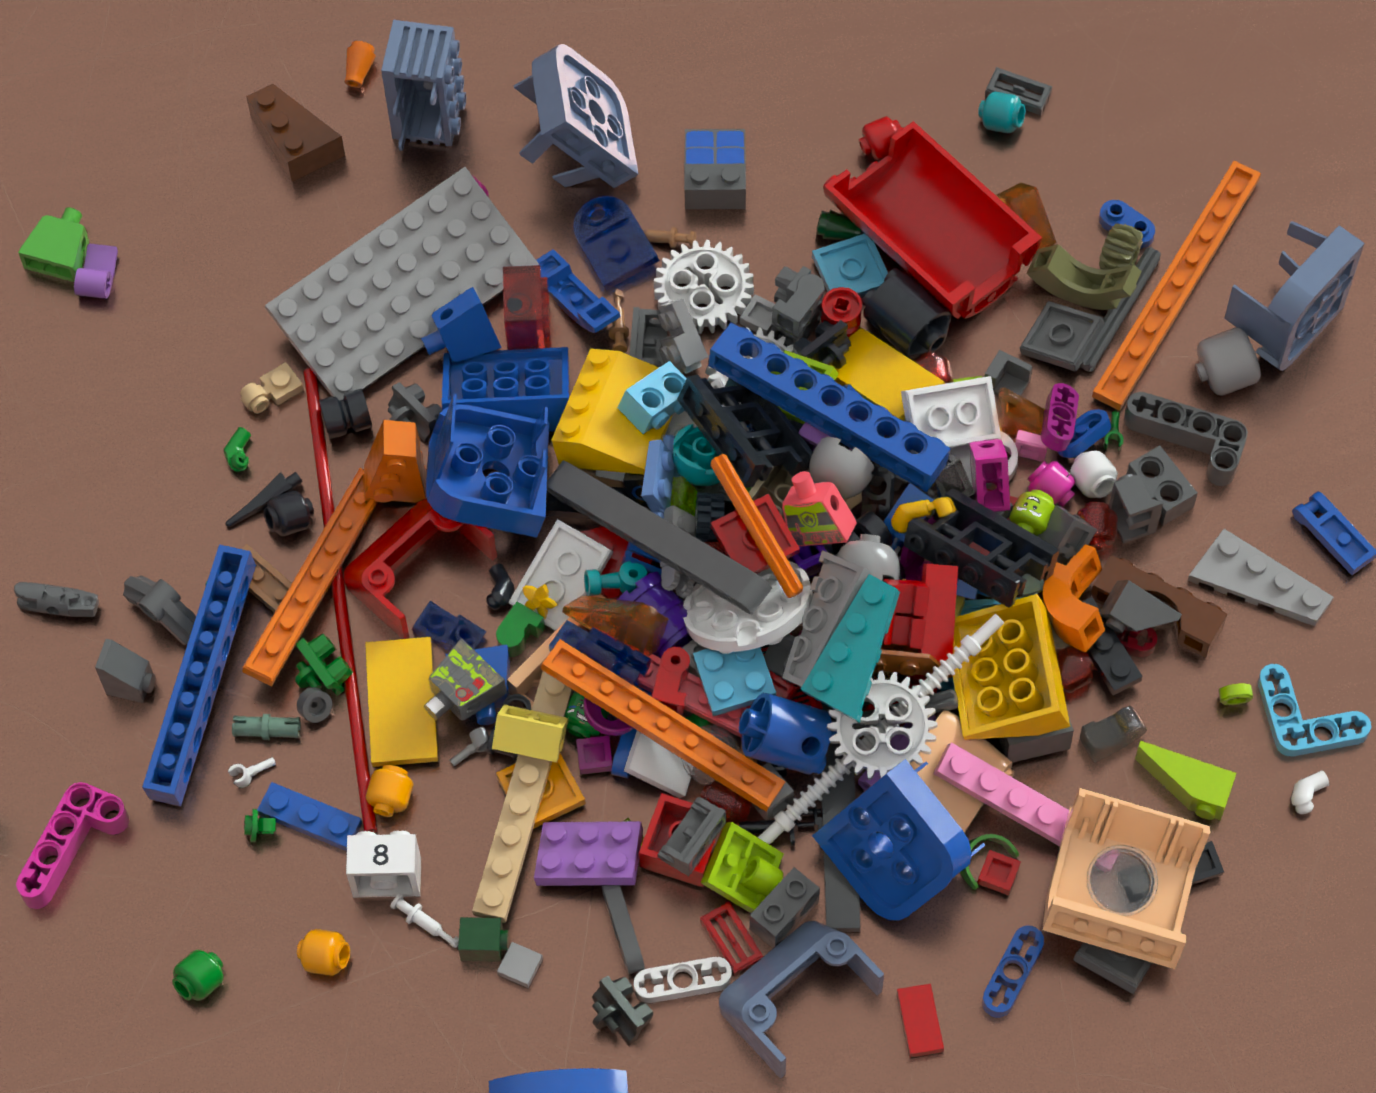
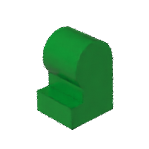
M517 601L496 631L498 646L507 645L509 657L519 656L526 648L528 637L533 635L539 638L545 630L544 617Z

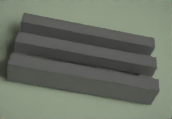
M996 67L985 90V96L988 97L992 92L1016 95L1020 98L1021 103L1025 105L1026 111L1041 115L1048 97L1051 95L1052 86ZM999 79L1008 82L1010 84H1013V86L999 82L997 80ZM1025 89L1034 91V92L1039 93V94H1042V95L1040 96V95H1037V94H1034V93L1025 91Z

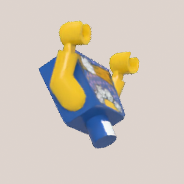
M909 483L883 521L892 536L893 543L891 548L896 554L904 546L908 523L912 519L921 518L927 522L934 516L935 510L939 518L950 515L956 511L952 499L941 497L934 500L921 489Z

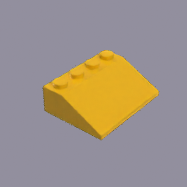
M590 349L551 439L558 464L560 465L564 460L581 469L644 475L649 441L660 439L663 441L662 438L666 434L673 414L661 428L656 430L653 427L645 434H642L617 407L626 389L659 367L621 351Z
M1038 594L1016 599L1015 604L1010 608L999 604L955 617L953 653L955 652L954 647L957 646L959 648L961 646L960 641L966 635L972 636L994 614H997L1004 622L980 646L981 651L976 656L970 655L968 663L962 662V669L956 668L954 670L953 682L958 697V711L962 734L965 740L1037 736L1070 727L1050 618Z

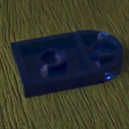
M611 196L597 197L585 203L577 212L573 224L575 237L606 291L660 261L632 211L622 200ZM595 210H605L603 218L599 220L590 219L591 214Z

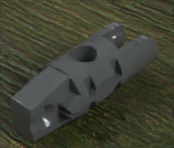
M19 582L14 586V593L18 597L17 605L24 610L70 617H94L99 605L97 594L75 588L32 582Z

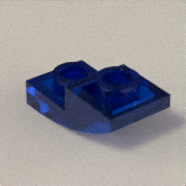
M429 601L412 627V631L422 637H431V642L448 651H451L461 639L472 649H476L487 632L460 614L455 617L432 601Z

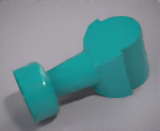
M631 561L625 562L619 572L600 575L597 569L585 570L584 587L586 595H599L602 588H618L622 593L626 590L631 593L638 587L635 583L647 575V570L643 565L631 563Z

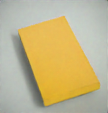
M860 328L848 337L851 346L849 351L844 354L846 364L840 369L835 367L839 373L835 379L837 383L843 386L850 384L864 399L874 405L883 406L890 414L902 421L906 420L901 391L945 384L943 380L863 328Z
M431 637L365 642L372 767L438 762L436 720L424 708V704L435 696L429 684V677L433 673Z

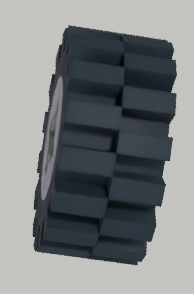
M698 492L695 510V538L720 552L721 545L711 529V522L724 516V494Z

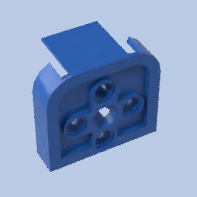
M453 394L449 407H446L439 413L429 441L425 489L427 501L433 510L453 521L537 537L546 517L549 442L548 407H544L538 419L471 405H456L457 394ZM486 469H494L499 472L490 473L487 477H485L482 471Z
M906 759L903 760L812 835L863 901L877 915L887 920L899 921L920 908L947 887L957 874L970 865L971 857L985 846L982 843L971 852L969 840L961 827L917 774L928 765L927 762L914 770Z

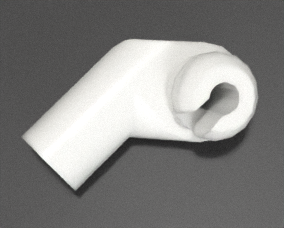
M1319 771L1301 779L1295 784L1291 803L1295 805L1297 813L1306 814L1311 812L1314 808L1311 802L1314 792L1329 786V780L1324 771Z

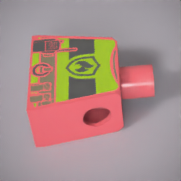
M807 471L794 475L792 477L794 486L790 488L785 497L782 509L785 523L798 546L847 543L857 522L835 484L831 482L814 483L811 474Z

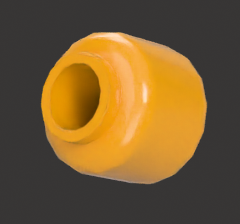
M383 765L382 769L373 772L367 789L366 800L374 807L373 811L376 814L392 817L393 813L405 811L413 789V782L408 777V772L403 768L393 765Z
M313 929L306 934L304 939L299 941L297 957L301 960V965L305 971L333 976L347 966L350 958V946L343 935L338 932Z

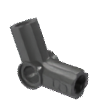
M142 575L138 577L130 576L124 582L123 596L127 601L141 608L152 620L160 622L183 645H186L189 641L196 616L180 601L181 597L177 591L162 579H159L156 583Z

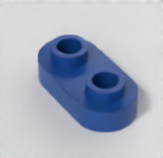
M1109 200L1102 205L1099 222L1105 230L1109 232L1116 223L1142 228L1145 231H1142L1143 243L1140 249L1147 248L1152 244L1155 226L1148 218L1120 200ZM1112 211H1116V212H1119L1120 214L1115 215V214H1112L1111 212H1112Z
M1095 409L1077 418L1072 440L1067 449L1060 452L1057 451L1058 454L1065 458H1076L1098 440L1105 437L1111 429V422L1107 412Z

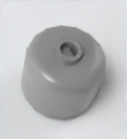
M1235 327L1199 342L1197 355L1200 363L1195 364L1200 380L1202 382L1207 381L1215 394L1223 396L1255 384L1260 380L1261 371L1258 359L1243 329Z

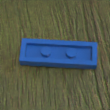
M271 782L257 809L258 815L261 817L275 818L278 824L344 851H347V835H356L363 824L362 819L273 782Z

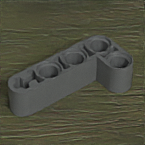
M1146 392L1132 394L1127 400L1124 414L1125 425L1135 432L1210 454L1206 475L1212 484L1225 486L1233 481L1248 433L1246 426L1242 422ZM1164 419H1172L1176 423H1168ZM1196 428H1202V429H1204L1206 432L1201 433V432L1196 431L1195 429H1196ZM1226 438H1234L1237 442H1230ZM1216 464H1224L1228 468L1223 469L1218 467Z

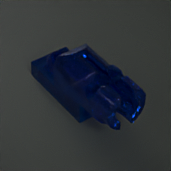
M566 620L549 644V651H552L561 639L635 687L639 686V675L641 674L645 677L651 664V658L637 650H632L627 644L610 637L594 627L590 632H587Z

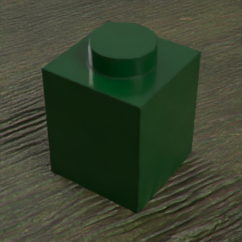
M460 917L458 944L460 960L501 962L502 950H508L509 931L503 930L501 918Z

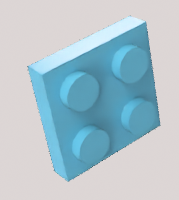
M866 234L812 251V259L827 292L833 288L845 287L854 290L863 298L870 290H877L884 283V279L888 274L875 243Z
M761 647L729 654H722L711 649H704L693 653V659L713 717L750 706L763 692L776 696V690Z

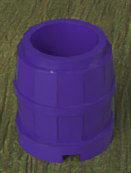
M656 571L638 580L635 583L638 587L631 593L626 590L613 604L610 613L618 624L624 626L633 638L632 641L636 646H640L641 649L661 658L664 651L668 648H683L693 639L690 637L683 619L688 614L683 606L684 600L679 598L673 591L662 588L661 575Z

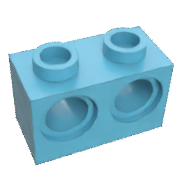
M668 361L626 389L617 408L642 434H645L653 427L657 430L669 420L672 414L676 412L679 415L685 411L677 401V398L687 378Z

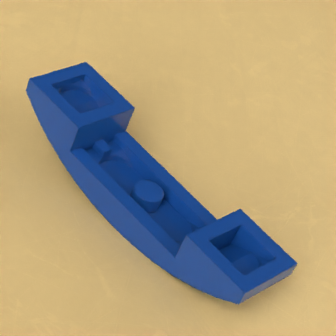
M554 249L536 259L539 266L532 271L533 275L559 307L580 326L596 333L621 317L620 312L604 297L598 298L572 273L570 264Z
M580 1068L529 1072L490 1080L489 1093H628L627 1071Z

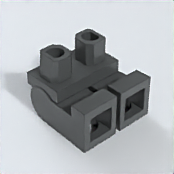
M784 266L775 278V285L779 288L774 295V302L776 303L772 307L771 330L774 331L775 340L783 336L786 337L783 345L787 347L797 342L800 338L808 339L820 323L824 282L819 276L811 274V270L805 266L798 273Z

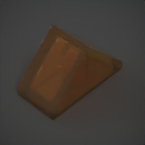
M1005 387L1000 388L996 407L1000 431L1014 439L1017 437L1018 430L1041 435L1045 409Z

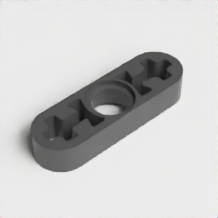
M601 885L603 897L628 975L644 970L643 957L620 885Z

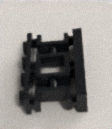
M699 375L687 377L677 401L718 455H727L745 488L754 487L758 478L760 481H766L773 466L783 465L791 476L808 470L813 451L777 405L728 378L725 387L714 389L706 378H700ZM749 420L757 431L747 433L740 422Z
M954 488L945 494V497H949L953 501L956 508L954 513L939 518L935 510L933 519L937 522L933 525L921 518L912 519L908 523L903 543L906 548L933 564L958 566L957 578L1008 608L1015 604L1016 597L1020 598L1023 595L1027 580L1022 578V576L1027 573L1039 581L1042 579L1047 580L1053 575L1060 551L1055 546ZM974 542L991 553L985 556L968 545Z

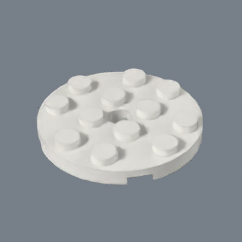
M789 561L803 585V591L795 597L788 598L771 568L759 573L758 575L765 579L772 586V589L753 615L746 613L697 583L693 588L692 594L686 597L683 605L688 613L687 617L683 618L690 637L699 645L719 651L722 654L751 650L768 644H777L782 641L784 636L802 623L801 620L805 608L810 607L813 591L810 590L811 584L808 575L797 564Z

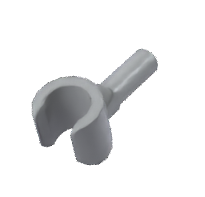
M484 727L470 732L469 736L472 744L466 746L465 749L450 759L453 766H456L475 752L487 751L489 735Z

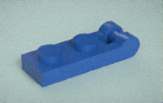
M1317 491L1309 497V502L1305 505L1299 504L1292 510L1294 518L1300 524L1305 525L1351 575L1376 558V549L1321 492ZM1319 512L1323 515L1320 518H1317L1314 515V513Z

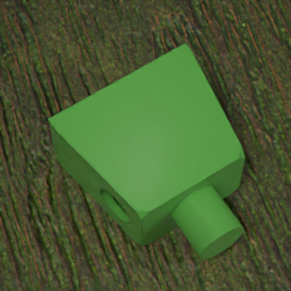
M67 207L61 219L49 215L43 216L18 252L24 269L74 282L77 269L83 268L87 245L89 244L86 229L83 225L79 224L82 218L81 212Z

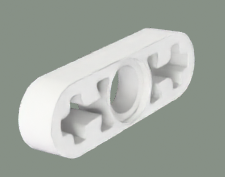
M710 957L641 970L635 976L634 992L636 997L644 1003H656L718 992L729 986L732 979V969L729 962L722 957ZM714 967H718L719 972H725L721 974V980L715 981L713 976L705 975H710ZM698 969H701V976H705L702 977L703 984L698 985V973L696 971ZM679 972H686L692 976L693 981L690 986L679 988L673 983L674 976ZM667 975L669 988L667 991H664V984H660L663 983L662 976ZM651 979L653 984H660L654 986V992L647 993L646 988H640L645 985V980Z

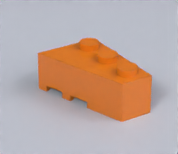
M383 420L364 464V498L374 499L377 502L402 501L418 503L427 498L425 491L427 470L423 462V453L420 450L416 423Z

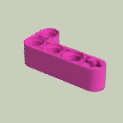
M82 782L74 783L66 790L16 882L17 890L28 907L40 909L49 904L91 827L111 835L119 834L128 827L129 815L119 797ZM80 799H89L86 805L81 807L75 806ZM119 811L116 817L105 819V815L108 812ZM74 827L68 835H59L62 829ZM58 856L52 864H43L47 857Z

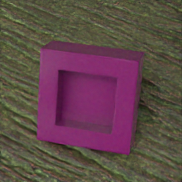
M609 735L576 739L580 775L612 770Z

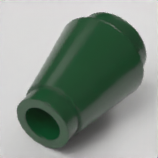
M830 209L829 212L821 211L816 234L823 236L822 239L847 240L861 235V230L846 216Z

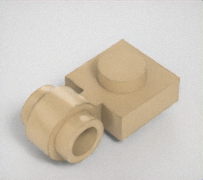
M285 362L261 376V385L249 383L244 386L240 395L241 401L246 408L258 414L267 409L270 404L269 399L272 398L278 406L304 391L302 382Z

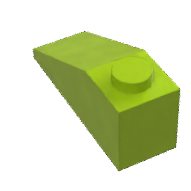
M1140 740L1135 760L1188 810L1194 811L1201 818L1208 820L1215 818L1221 821L1237 773Z

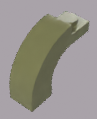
M1057 244L1038 249L1026 274L1042 288L1063 300L1082 307L1109 310L1117 309L1121 298L1131 296L1136 289V283L1142 271L1134 264L1109 270L1096 269L1077 261Z

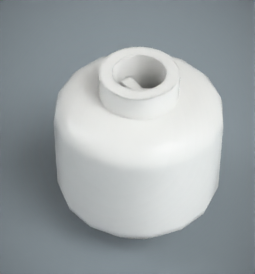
M1089 451L1079 454L1070 469V474L1075 478V485L1088 498H1102L1110 494L1118 475L1116 468L1100 451Z

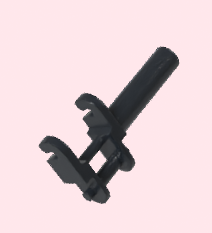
M817 805L813 808H808V814L802 813L800 815H814V822L797 823V819L794 821L795 826L789 831L791 846H795L794 832L798 831V828L814 827L817 831L822 828V817H817V814H821V809H817ZM775 820L740 821L739 826L751 834H762Z

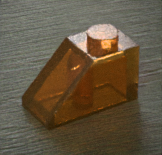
M1020 182L996 195L1042 237L1038 249L1057 243L1037 187Z

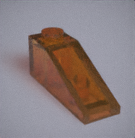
M580 596L562 609L564 614L640 662L657 651L669 620L654 607L643 602Z

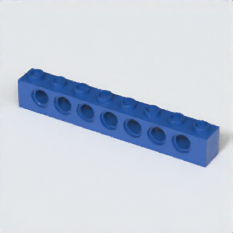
M731 322L710 349L709 367L830 437L841 439L840 442L849 448H858L870 460L925 492H928L947 465L951 448L946 446L942 440L930 437L918 430L911 422L902 421L895 417L883 406L874 405L864 399L857 391L848 390L836 383L829 375L820 374L813 370L803 360L793 358L782 352L775 344L766 343L759 339L747 328L739 327ZM743 356H750V357H753V358H752V359H747V358H744ZM775 371V372H779L780 374L776 375V374H772V373H770V372ZM798 387H804L808 390H800ZM825 403H832L835 406H828ZM857 418L862 420V422H856L852 419ZM885 434L890 436V438H884L880 435ZM908 450L916 451L918 454L909 453Z
M220 544L218 546L142 786L150 800L180 807L182 805L255 571L256 564L251 551Z

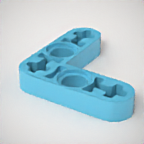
M1269 664L1261 670L1258 678V688L1275 746L1281 754L1299 756L1358 745L1367 739L1371 730V721L1364 713L1351 711L1302 720L1287 670L1279 664ZM1269 675H1273L1277 680L1280 679L1277 686L1279 694L1274 695V684L1272 681H1267ZM1277 703L1287 704L1291 709V714L1287 717L1278 716L1274 712L1273 706ZM1351 722H1354L1356 727L1362 726L1359 734H1356L1354 729H1348ZM1318 727L1328 728L1332 733V738L1327 741L1319 740L1315 736L1314 730ZM1305 730H1307V737L1302 738ZM1340 730H1343V733H1342L1341 738H1340V737H1339V731H1340ZM1287 734H1291L1293 739H1297L1295 746H1292L1290 741H1284Z

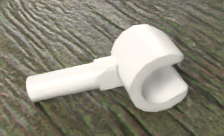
M272 757L248 768L241 764H235L229 768L228 773L231 776L243 773V776L233 783L237 787L244 788L250 784L252 776L276 765Z

